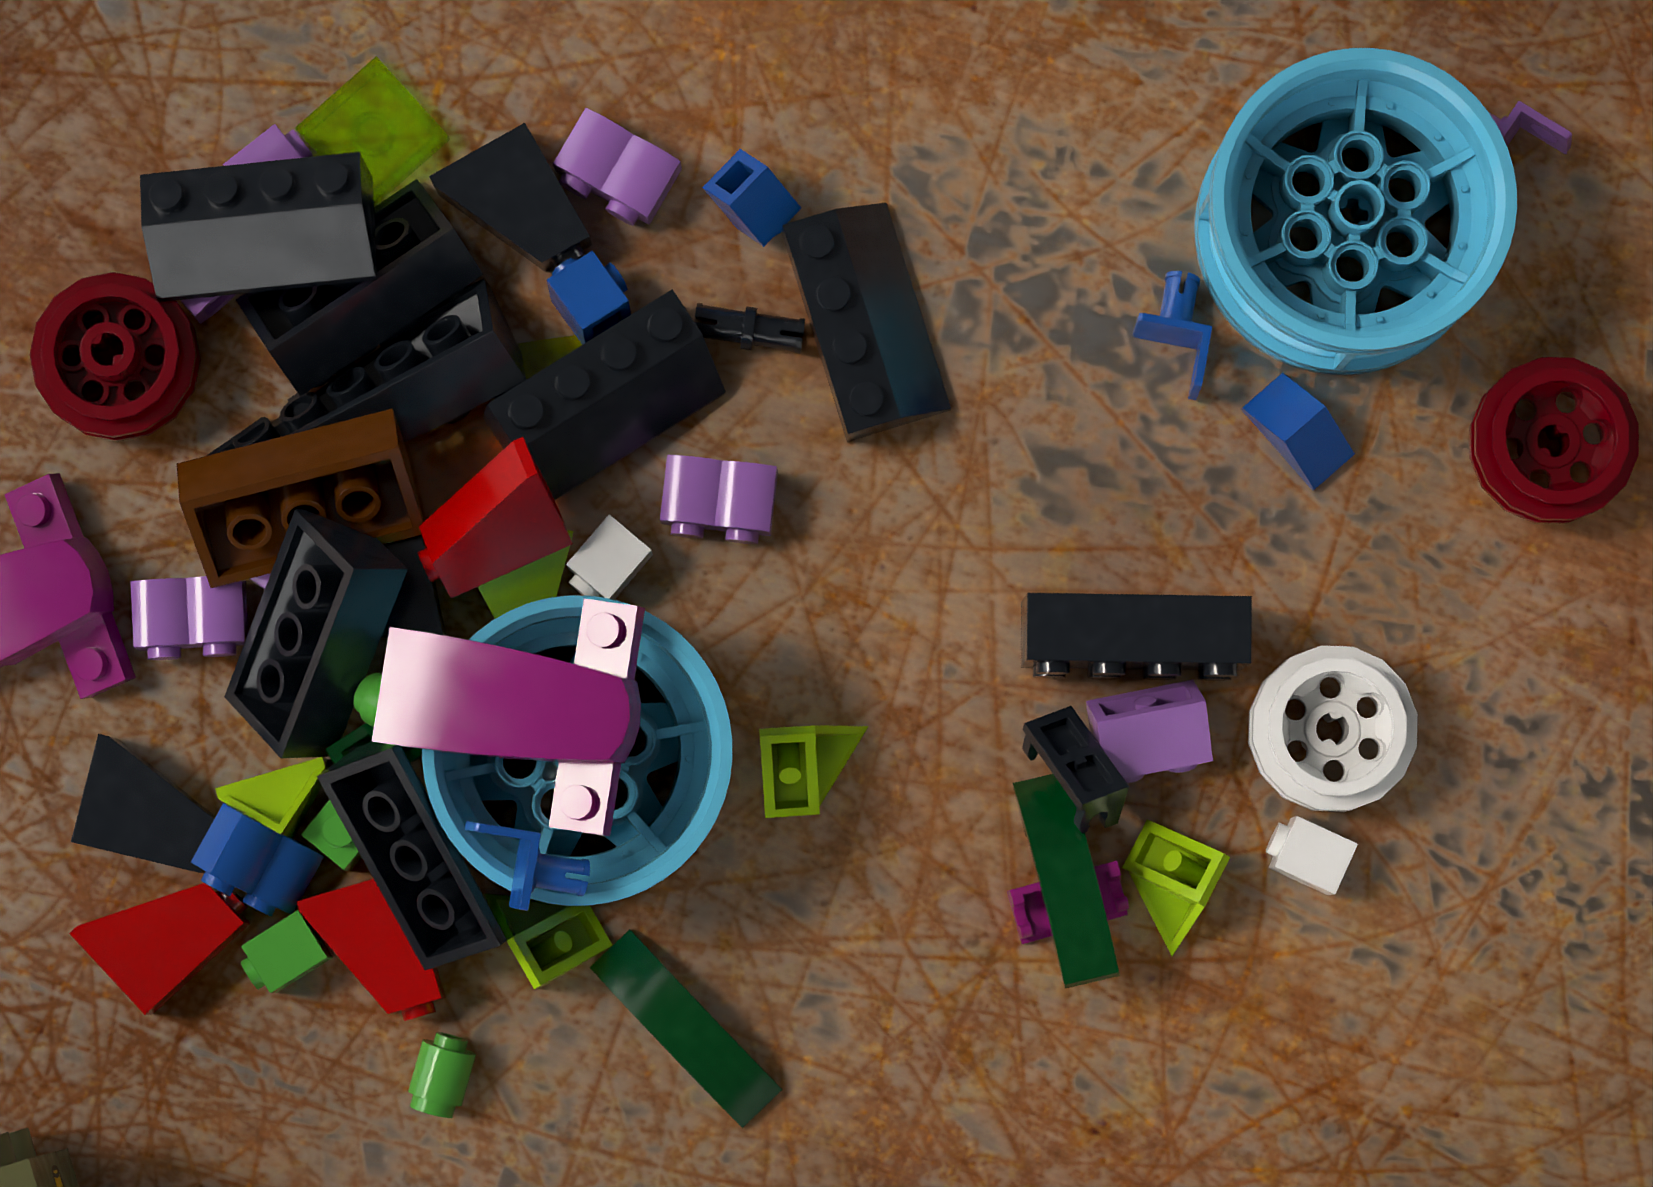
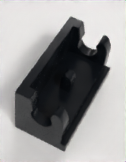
M1069 706L1024 723L1023 731L1026 734L1022 746L1024 753L1031 761L1039 753L1077 807L1074 824L1082 834L1086 833L1090 827V820L1098 813L1099 820L1104 828L1118 824L1129 785L1073 707Z

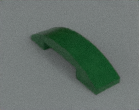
M1053 774L1013 783L1020 817L1030 846L1065 989L1120 976L1085 833L1082 834L1074 824L1077 807Z
M630 929L590 967L655 1039L742 1128L782 1091V1088L732 1038Z

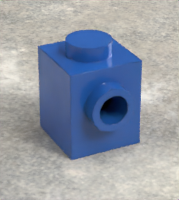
M739 149L702 187L738 230L763 247L773 237L782 232V225L787 224L801 210L800 205L773 172L742 149Z
M593 251L580 259L569 258L555 268L552 276L546 279L551 302L582 345L631 315L629 300L624 295V292L628 290L624 279L611 262L603 266Z

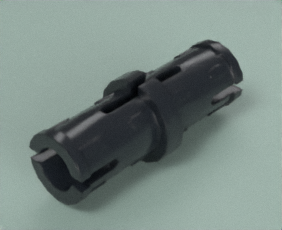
M697 303L696 319L715 321L717 324L694 323L704 338L741 343L740 349L752 350V345L793 351L800 354L802 338L785 336L780 333L789 332L804 335L806 319L758 314V308L749 306L746 307V311H738Z

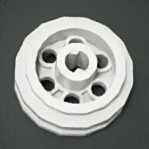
M1318 646L1286 659L1262 682L1249 710L1248 744L1259 773L1282 798L1311 811L1346 812L1381 799L1404 777L1417 748L1418 714L1406 684L1384 660L1355 647ZM1328 677L1337 680L1340 686L1339 694L1332 699L1326 698L1320 692V683ZM1363 697H1369L1376 706L1377 711L1371 718H1364L1357 711V703ZM1296 699L1303 703L1305 713L1300 720H1291L1285 714V708L1289 700ZM1321 717L1327 723L1334 720L1339 722L1342 736L1337 744L1332 739L1321 741L1318 738L1316 725ZM1369 738L1377 743L1378 753L1374 759L1367 760L1360 755L1358 747L1363 739ZM1292 741H1300L1302 747L1307 751L1306 757L1300 762H1295L1287 749L1288 744ZM1331 760L1339 762L1344 771L1342 778L1336 782L1326 779L1323 773L1325 764Z

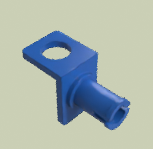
M1170 271L1165 275L1166 283L1160 316L1139 313L1133 337L1196 349L1188 399L1197 400L1203 383L1212 326L1192 321L1200 278L1188 272L1181 294L1179 293L1182 271Z
M466 821L465 830L520 839L509 907L528 911L531 893L535 888L572 893L581 897L586 893L587 881L566 878L565 874L573 873L590 876V861L588 859L579 860L541 854L539 849L541 833Z

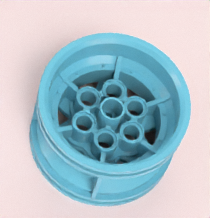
M1377 48L1341 49L1309 57L1276 74L1248 99L1233 120L1219 149L1208 166L1200 187L1194 220L1196 253L1203 280L1216 306L1230 325L1245 340L1277 361L1298 369L1328 375H1357L1390 368L1409 360L1436 342L1478 302L1495 280L1509 251L1515 229L1517 186L1514 167L1501 131L1490 113L1462 83L1433 64L1408 54ZM1322 122L1315 152H1307L1282 142L1299 130ZM1383 126L1401 134L1421 151L1395 158L1390 157L1386 150ZM1348 148L1361 150L1368 158V169L1363 172L1349 170L1342 161V151ZM1299 172L1312 174L1319 183V194L1314 196L1299 194L1292 184V176ZM1394 178H1402L1409 181L1414 188V200L1399 202L1394 199L1389 192V181ZM1252 197L1272 214L1271 220L1254 233L1251 222ZM1449 204L1450 235L1446 249L1427 230L1425 221ZM1345 208L1351 209L1352 218L1361 220L1357 225L1351 224L1344 219L1341 213ZM1299 226L1310 229L1317 240L1316 248L1308 252L1296 249L1290 241V230ZM1392 232L1404 234L1412 244L1411 255L1407 257L1393 255L1386 246L1387 234ZM1347 256L1356 259L1363 269L1362 279L1357 282H1349L1341 278L1336 268L1337 259ZM1298 283H1306L1310 290L1311 304L1297 297L1286 287ZM1381 288H1388L1410 299L1394 308L1375 313Z
M580 595L546 598L527 603L506 612L476 632L469 640L532 654L556 648L576 647L584 599L621 604L628 603L609 598ZM647 611L644 613L636 668L655 685L666 703H641L639 728L644 732L645 746L638 755L628 757L625 763H621L619 779L627 787L628 795L626 802L620 808L614 810L610 836H604L617 847L593 855L570 856L583 832L549 827V819L542 813L540 803L544 793L555 788L558 769L557 761L536 760V766L528 777L516 779L505 771L503 758L422 749L424 780L430 802L439 823L457 850L490 880L511 891L520 839L465 830L466 821L500 826L486 810L482 803L484 800L515 801L517 813L514 828L541 833L539 842L541 854L579 860L588 859L590 861V876L573 873L565 874L566 878L588 882L584 896L581 897L572 893L535 888L531 893L530 899L550 904L589 906L617 901L640 893L664 880L681 867L707 837L719 815L730 782L732 767L730 719L725 700L709 667L695 648L667 623ZM575 653L573 654L569 663L574 664ZM678 761L673 786L664 805L661 806L647 782V775L654 770Z

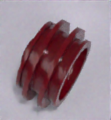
M116 272L81 278L54 296L36 322L29 354L35 386L54 414L87 436L118 442L149 436L177 418L195 391L201 363L195 327L178 302H159L156 298L152 282L146 278ZM139 311L144 313L146 321L142 328L138 330L127 328L126 317L130 312ZM103 314V323L95 324L89 329L85 327V324L93 317ZM112 341L123 342V355L114 356L113 365H101L99 359L100 352L108 351ZM153 346H161L165 349L164 362L160 365H150L146 360L147 351ZM70 347H79L82 361L76 366H68ZM134 381L143 383L145 393L133 401L128 400L125 395L126 387ZM91 382L101 383L104 389L103 396L95 402L87 401L84 396V389Z
M1540 357L1510 369L1481 397L1469 425V459L1481 488L1504 511L1532 523L1567 524L1604 508L1627 485L1639 456V423L1627 394L1603 370L1576 358ZM1559 394H1563L1575 401V408L1572 412L1563 413L1557 408L1556 398ZM1519 401H1529L1534 406L1535 413L1531 420L1525 421L1517 416L1515 408ZM1586 425H1596L1600 435V442L1598 444H1590L1584 439L1583 430ZM1540 431H1546L1549 440L1558 439L1560 451L1557 457H1551V453L1547 448L1539 449L1537 437ZM1507 439L1517 441L1518 458L1511 459L1506 445ZM1574 463H1582L1587 466L1589 477L1586 482L1578 483L1571 478L1570 468ZM1532 472L1546 474L1549 479L1547 488L1529 480L1530 474Z

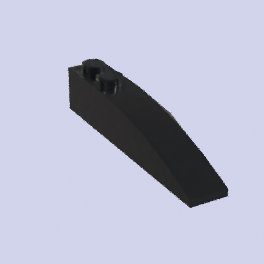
M484 278L465 288L462 292L450 296L426 312L415 324L404 327L379 344V349L359 363L355 364L353 361L336 373L337 376L331 382L315 393L308 391L301 397L296 393L287 399L289 402L280 411L279 418L273 422L266 417H261L208 455L389 409L394 410L403 441L407 442L443 424L459 422L473 408L492 398H498L525 381L526 375L522 353L490 285Z

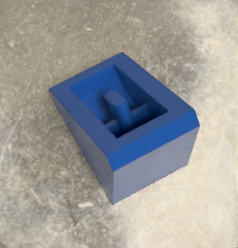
M1281 373L1241 408L1243 413L1312 491L1355 455L1327 407L1284 373Z

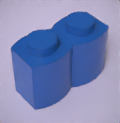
M223 803L191 863L205 871L201 879L202 882L228 896H231L236 887L246 892L242 900L244 903L272 917L276 908L289 914L294 913L298 906L297 901L301 900L324 856L291 837L280 835L237 809Z

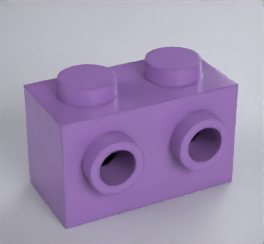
M1194 680L1086 701L1090 732L1126 783L1138 781L1145 774L1166 770L1175 773L1187 772L1194 769L1198 764L1213 761L1206 700Z

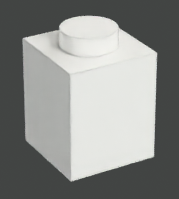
M609 514L567 562L568 569L575 574L569 581V584L583 596L615 600L653 556L652 550Z
M1295 816L1290 818L1287 826L1280 822L1276 826L1266 848V853L1273 856L1268 868L1326 895H1335L1358 844L1301 817Z

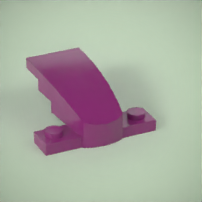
M60 473L47 474L4 494L24 549L0 555V668L16 665L59 641L80 699L92 698L135 679L133 667L112 614L114 611V595L109 571L96 548L88 538H84Z
M584 599L574 664L487 643L390 627L372 742L506 759L557 761L558 769L549 827L610 836L621 763H625L635 744L640 726L641 701L637 681H634L645 608L636 605Z

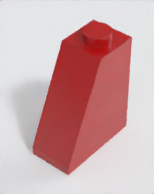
M524 437L512 441L419 526L426 548L418 551V555L429 580L433 582L441 579L450 598H453L573 544L560 510Z
M374 878L297 901L300 913L387 1014L401 1011L403 1020L408 1021L436 1012L433 1001L446 998L438 969L434 967L424 970Z
M201 883L78 925L69 934L144 1015H153L237 937L250 922L242 914L248 906L234 890L231 896H228L205 883Z

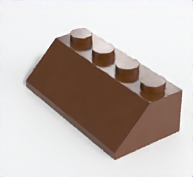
M393 409L177 463L179 503L210 588L270 574L295 509L307 510L377 538L382 544L422 535L419 526L424 522L407 450Z

